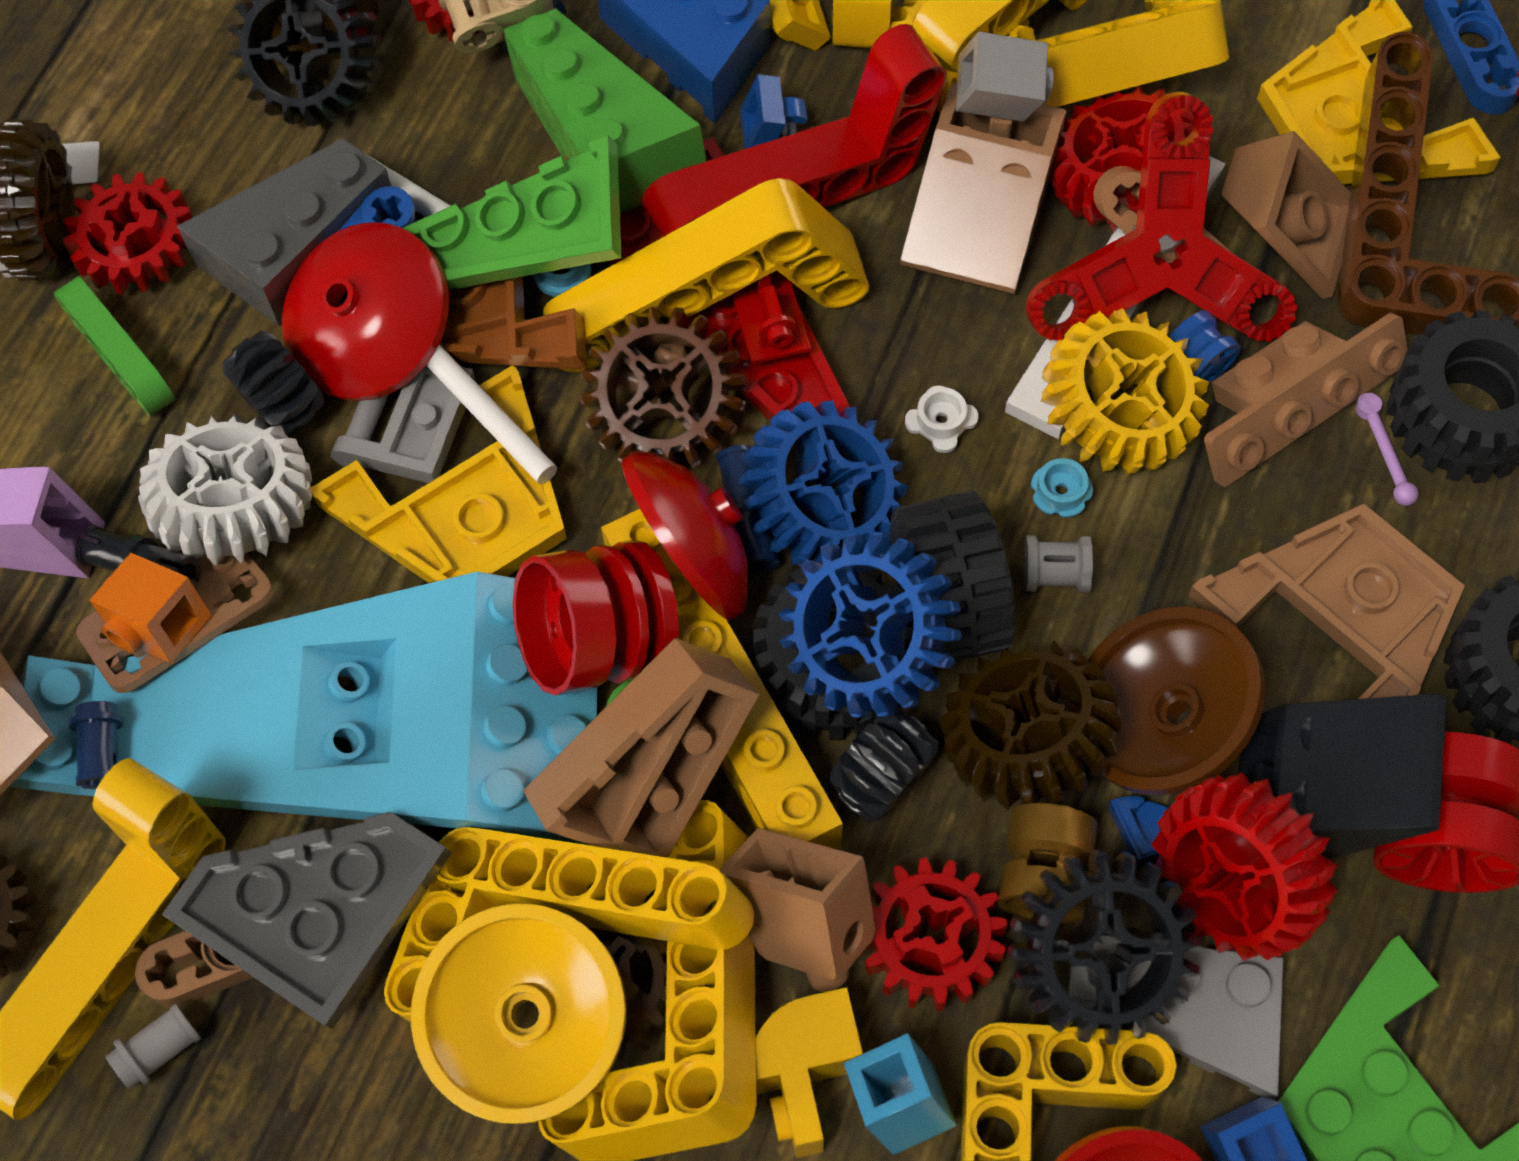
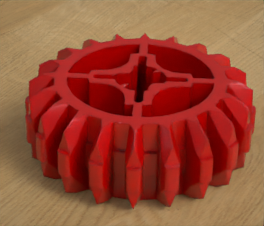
M1140 85L1132 94H1122L1121 91H1116L1114 96L1109 98L1093 97L1092 104L1089 107L1079 105L1073 107L1071 119H1065L1063 133H1061L1058 149L1055 152L1050 175L1055 196L1059 199L1060 204H1066L1073 218L1084 215L1091 227L1103 220H1107L1113 231L1117 228L1098 211L1094 202L1095 185L1106 171L1117 166H1128L1141 173L1146 118L1153 104L1159 98L1166 95L1164 89L1147 95ZM1175 109L1174 113L1168 114L1169 118L1164 121L1166 125L1163 127L1165 137H1167L1169 142H1179L1186 139L1194 127V116L1190 109ZM1120 184L1113 192L1118 199L1116 206L1120 204L1125 205L1137 214L1138 200L1131 193L1134 185L1127 188Z
M1243 772L1235 776H1229L1226 779L1217 775L1214 778H1206L1197 786L1189 787L1175 798L1176 802L1164 812L1162 818L1157 822L1161 831L1157 833V837L1151 845L1161 856L1158 857L1155 865L1162 869L1161 875L1167 878V881H1173L1183 889L1181 897L1177 902L1178 905H1188L1195 910L1197 916L1193 921L1196 925L1195 934L1200 937L1212 936L1218 953L1235 948L1243 961L1259 955L1268 961L1273 957H1278L1285 952L1291 951L1293 948H1300L1326 922V917L1331 913L1328 906L1333 902V897L1339 891L1329 881L1333 877L1338 864L1321 855L1330 838L1313 835L1309 825L1314 813L1298 815L1291 808L1292 793L1274 797L1268 779L1259 782L1255 781L1250 784Z

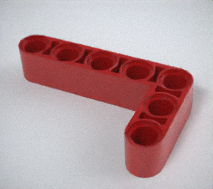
M900 24L894 26L880 35L870 49L850 116L668 173L658 178L645 190L642 197V206L664 237L768 180L789 179L798 184L822 207L890 186L904 178L916 164L943 90L947 72L912 25Z

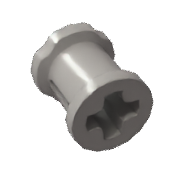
M1036 535L1025 536L1023 549V584L1025 592H1035L1038 586H1076L1079 593L1090 592L1093 573V551L1090 536H1080L1077 542H1039Z

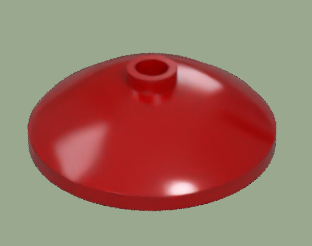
M370 222L356 224L337 231L324 239L307 255L290 282L282 312V334L285 348L306 370L308 375L317 384V387L332 397L348 401H366L391 394L405 386L423 370L434 355L442 339L449 310V293L445 273L433 251L418 237L398 226ZM348 292L346 301L339 306L341 299Z
M633 451L624 457L621 461L622 470L631 493L651 529L678 569L705 602L720 616L731 621L741 615L745 610L748 599V560L740 535L735 527V524L741 521L743 517L733 499L724 488L720 487L712 492L704 482L686 467L653 453Z

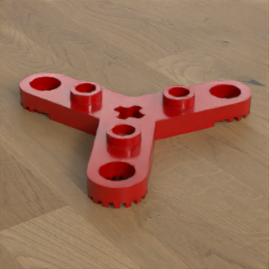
M1173 92L1162 96L1153 104L1148 112L1145 125L1136 229L1042 280L1031 290L1026 302V315L1032 327L1041 336L1050 341L1063 340L1070 327L1078 324L1079 321L1084 324L1091 315L1099 311L1109 318L1113 311H1118L1122 307L1124 310H1127L1167 287L1200 308L1207 310L1210 314L1249 338L1259 342L1272 341L1274 338L1278 339L1282 336V333L1291 328L1290 324L1295 321V311H1297L1294 295L1284 285L1203 234L1210 170V141L1214 128L1212 127L1213 116L1210 114L1208 106L1200 99L1185 92ZM1175 109H1190L1194 116V127L1191 134L1182 141L1169 142L1163 130V127L1166 125L1164 121L1169 118L1168 114L1174 113ZM1166 235L1174 242L1180 240L1182 244L1174 249L1176 259L1171 263H1167L1161 257L1155 259L1153 257L1154 254L1161 250L1159 239ZM1057 293L1063 295L1066 293L1071 296L1074 306L1069 318L1058 324L1045 322L1042 316L1044 312L1042 308L1046 305L1045 301H1049L1052 295L1053 297L1057 296ZM1262 294L1274 295L1277 299L1278 307L1273 318L1263 324H1253L1249 319L1250 313L1248 310L1252 308L1250 304H1254L1256 302L1254 299L1256 297L1261 298Z

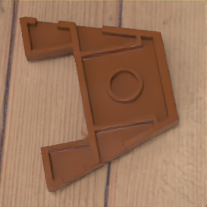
M523 276L448 290V318L439 345L456 362L581 369L586 367L584 319L575 308L525 321Z

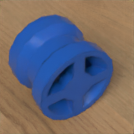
M1207 310L1197 312L1187 318L1169 336L1174 342L1189 338L1187 348L1183 353L1187 358L1202 359L1198 370L1193 375L1207 380L1209 383L1223 374L1236 360L1241 351V346L1232 336L1221 335L1217 330V320Z

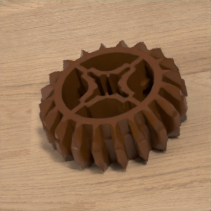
M657 306L650 307L648 310V326L642 327L634 313H629L625 315V323L630 330L628 334L622 337L612 326L605 329L604 334L606 338L614 344L609 352H606L599 346H592L589 350V354L596 361L602 363L600 370L583 369L581 371V378L592 385H598V390L587 391L581 394L580 403L585 407H600L601 409L591 414L585 420L586 425L591 430H600L609 426L598 442L606 451L615 448L624 441L618 454L619 462L633 451H641L663 456V458L679 464L678 454L685 453L691 466L698 468L702 466V458L696 447L705 443L707 448L717 455L718 452L723 450V447L712 436L716 429L719 428L732 436L738 431L736 424L730 419L725 418L724 414L726 410L740 413L746 409L744 400L735 396H729V391L740 390L747 386L745 375L738 373L726 374V371L736 367L741 362V357L736 350L717 355L727 343L728 337L722 330H718L704 340L703 338L708 331L709 321L702 315H698L688 329H685L687 321L686 312L680 307L674 308L668 325L664 324L662 313ZM663 343L679 344L693 349L685 358L679 355L670 363L661 365L652 363L640 352L650 346ZM708 363L712 375L713 389L708 409L701 418L690 405L688 395L691 386L699 378L697 372ZM627 364L637 377L638 387L634 397L627 403L629 410L620 416L616 402V388L620 374ZM645 370H649L657 379L663 378L667 384L670 377L676 378L671 385V389L676 394L674 398L684 409L682 412H679L670 402L665 404L660 398L657 404L651 403L657 394L652 388L653 383L644 374ZM662 416L674 417L688 430L679 436L668 439H649L633 433L642 423L648 425L656 418Z

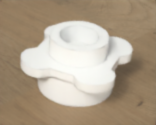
M944 386L929 388L921 397L918 409L908 411L905 416L906 429L912 434L920 433L932 442L934 450L940 453L953 451L957 447V438L966 429L974 428L978 422L976 408L972 405H967L960 393ZM945 416L947 421L939 423L936 421V417Z

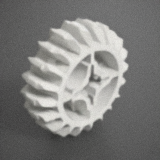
M237 413L228 422H218L211 415L209 423L200 427L186 422L185 433L181 436L165 434L164 448L149 450L148 465L140 468V495L138 499L148 528L153 532L155 539H161L168 550L175 552L182 550L183 554L193 555L197 558L207 554V557L214 566L224 556L232 555L242 564L245 553L253 550L267 556L269 542L288 543L290 528L303 527L304 511L311 508L312 492L310 482H312L309 463L305 462L303 450L298 446L296 439L288 438L281 425L268 428L261 416L249 423H244Z

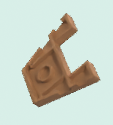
M1361 504L1294 535L1292 541L1265 554L1261 552L1255 553L1240 560L1237 567L1215 577L1210 574L1199 579L1191 587L1188 597L1202 609L1224 617L1238 628L1274 592L1279 593L1378 677L1358 698L1366 699L1419 694L1424 677L1439 648L1465 585L1367 505Z

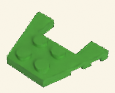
M1400 935L1392 939L1382 950L1371 969L1354 990L1343 1009L1277 1101L1282 1104L1302 1151L1309 1161H1519V1122L1481 1150L1478 1149L1384 1028L1385 1025L1439 987V984Z

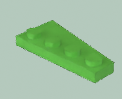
M607 134L588 143L590 150L568 160L559 156L539 165L540 173L513 185L504 181L485 190L486 196L483 199L463 208L454 204L403 227V229L422 240L436 255L445 273L448 290L620 259L622 257L617 143Z

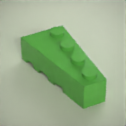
M557 9L531 16L522 22L503 29L516 82L562 157L567 156L570 159L590 150L588 143L607 134L617 143L620 214L642 205V197L645 190L658 178L668 173L706 162L701 125Z

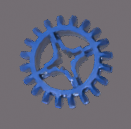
M833 400L823 401L815 408L810 401L796 405L791 412L788 409L786 411L781 410L770 419L771 423L768 426L764 425L754 434L752 440L756 446L749 448L744 453L742 459L750 470H747L740 476L738 485L754 492L753 495L744 500L742 509L759 512L761 519L754 525L753 533L760 534L769 530L775 536L771 541L770 552L778 553L788 546L791 548V565L800 566L801 563L809 559L815 562H822L820 546L827 543L838 545V547L843 549L844 536L861 535L866 543L873 532L889 535L894 508L901 507L896 501L906 495L909 486L894 479V476L902 471L905 462L889 459L886 452L891 449L894 439H883L880 442L876 439L873 433L876 430L877 420H868L860 425L857 423L856 406L846 407L838 414ZM794 445L798 457L793 461L796 477L791 483L786 484V459L790 448ZM812 482L816 483L814 486L807 487ZM838 484L840 485V486H838L837 488H835L834 490H833V488L831 487V486L838 485ZM860 488V511L855 524H853L851 513L855 511L852 496L854 490Z
M873 532L867 543L861 535L844 536L843 549L831 543L820 546L823 565L810 560L800 564L801 570L808 580L806 585L790 583L789 586L785 587L791 597L798 599L796 609L787 608L778 613L783 621L794 623V633L786 634L779 643L782 644L783 648L798 649L799 654L791 661L787 668L793 674L809 673L803 690L809 695H820L825 692L824 706L830 710H842L847 705L852 717H867L872 708L879 717L893 716L897 702L904 708H914L919 704L917 687L925 691H936L940 687L938 677L931 668L933 666L951 668L955 664L954 658L950 654L941 651L944 641L957 642L963 637L960 630L945 626V617L955 616L962 609L959 603L956 601L940 600V596L948 591L953 582L946 575L939 574L930 577L934 570L936 559L926 553H921L914 557L915 546L913 542L900 538L894 544H891L887 534ZM881 569L894 577L905 592L898 596L886 594L878 598L872 587L863 585L858 575ZM835 601L837 607L836 619L828 629V618L832 604ZM867 613L880 614L876 616L877 627H870L876 631L873 637L860 636L864 633L863 624L869 623L864 619ZM914 619L912 640L907 652H905L902 643L903 631L906 625ZM860 652L867 664L876 665L881 677L869 682L860 680L843 668L837 657L842 654L854 655Z

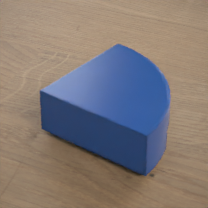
M1127 796L1111 800L1108 810L1129 853L1136 857L1137 867L1158 859L1161 855L1155 851L1151 843L1157 837V833L1161 831L1157 822L1169 808L1144 800V797Z

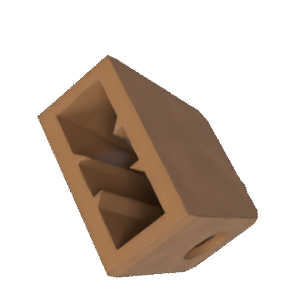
M757 828L719 870L752 903L754 922L749 936L761 956L768 961L806 972L811 987L817 991H832L846 982L849 976L848 969L871 943L875 934L867 873L862 856Z

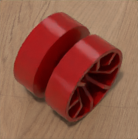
M1445 732L1439 830L1374 847V867L1384 876L1397 882L1441 892L1485 893L1505 890L1518 885L1519 749L1503 741L1485 736Z

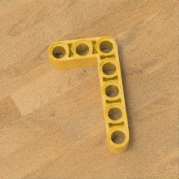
M779 178L758 184L547 302L543 309L544 316L575 308L584 319L586 367L581 369H560L567 372H581L583 369H592L601 365L602 363L596 361L589 354L590 348L592 346H599L606 352H609L614 344L606 338L604 334L605 329L612 326L622 337L630 332L625 323V315L629 313H634L642 327L649 325L647 316L649 308L657 306L662 313L664 324L668 325L670 315L675 307L683 308L687 319L776 270L821 306L841 308L854 304L867 294L870 286L854 236L850 230L795 182Z
M131 758L121 760L106 773L98 785L93 798L94 811L120 837L126 846L0 1011V1110L14 1120H23L29 1117L45 1101L135 979L136 964L143 951L153 943L163 940L175 925V923L162 914L201 858L225 851L226 841L224 836L190 794Z
M700 800L668 858L705 863L720 870L749 837L716 803ZM719 899L713 901L707 907L704 915L708 914L716 906ZM749 934L738 945L726 950H714L667 941L665 1060L608 1072L598 1087L579 1104L560 1115L538 1121L539 1129L547 1140L579 1161H633L725 1143L738 1138L749 1128L756 1109L755 946Z
M459 827L448 832L439 841L441 845L452 853L409 917L386 980L385 1000L394 1013L411 1023V1005L415 984L433 948L452 928L478 912L508 904L545 906L569 915L589 928L714 950L732 948L748 936L754 922V909L746 895L716 867L705 863L474 827ZM655 890L653 896L644 903L647 896ZM719 899L716 906L708 914L704 915L707 907L713 901Z
M1000 1022L984 1026L971 1039L964 1064L961 1161H1031L1032 1103L1128 1110L1150 1107L1160 1099L1174 1079L1176 1071L1174 1052L1166 1041L1156 1034L1146 1032L1145 1038L1136 1039L1131 1031L1121 1030V1036L1117 1045H1109L1104 1041V1029L1098 1028L1091 1040L1085 1043L1075 1037L1077 1027H1068L1062 1032H1057L1050 1025ZM992 1047L1005 1049L1015 1060L1016 1071L1004 1077L990 1075L981 1066L979 1054ZM1058 1052L1075 1054L1085 1065L1086 1077L1074 1082L1061 1079L1051 1068L1050 1057ZM1137 1056L1150 1062L1155 1069L1156 1083L1151 1086H1139L1132 1083L1123 1073L1122 1060L1127 1057ZM996 1117L1003 1119L1014 1131L1015 1142L1006 1149L996 1150L989 1148L980 1140L976 1126L985 1118Z

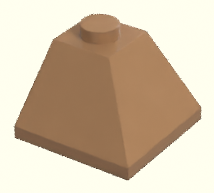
M1295 131L1235 148L1221 195L1322 299L1333 297L1342 265L1351 192Z

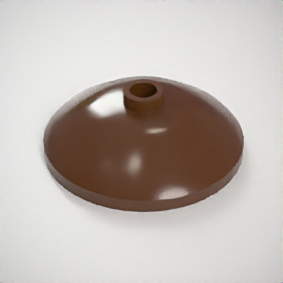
M1181 606L1161 608L1144 613L1114 630L1097 646L1087 660L1088 663H1098L1099 667L1105 672L1107 681H1110V685L1115 687L1119 700L1117 708L1120 710L1123 726L1121 728L1122 733L1117 735L1119 742L1118 756L1105 758L1107 768L1104 778L1122 789L1145 795H1165L1182 792L1189 787H1195L1206 778H1213L1220 774L1241 754L1252 738L1260 721L1265 699V680L1257 652L1250 641L1234 624L1211 611ZM1072 704L1071 712L1080 714L1081 710ZM1191 711L1186 720L1176 725L1177 719L1182 713Z

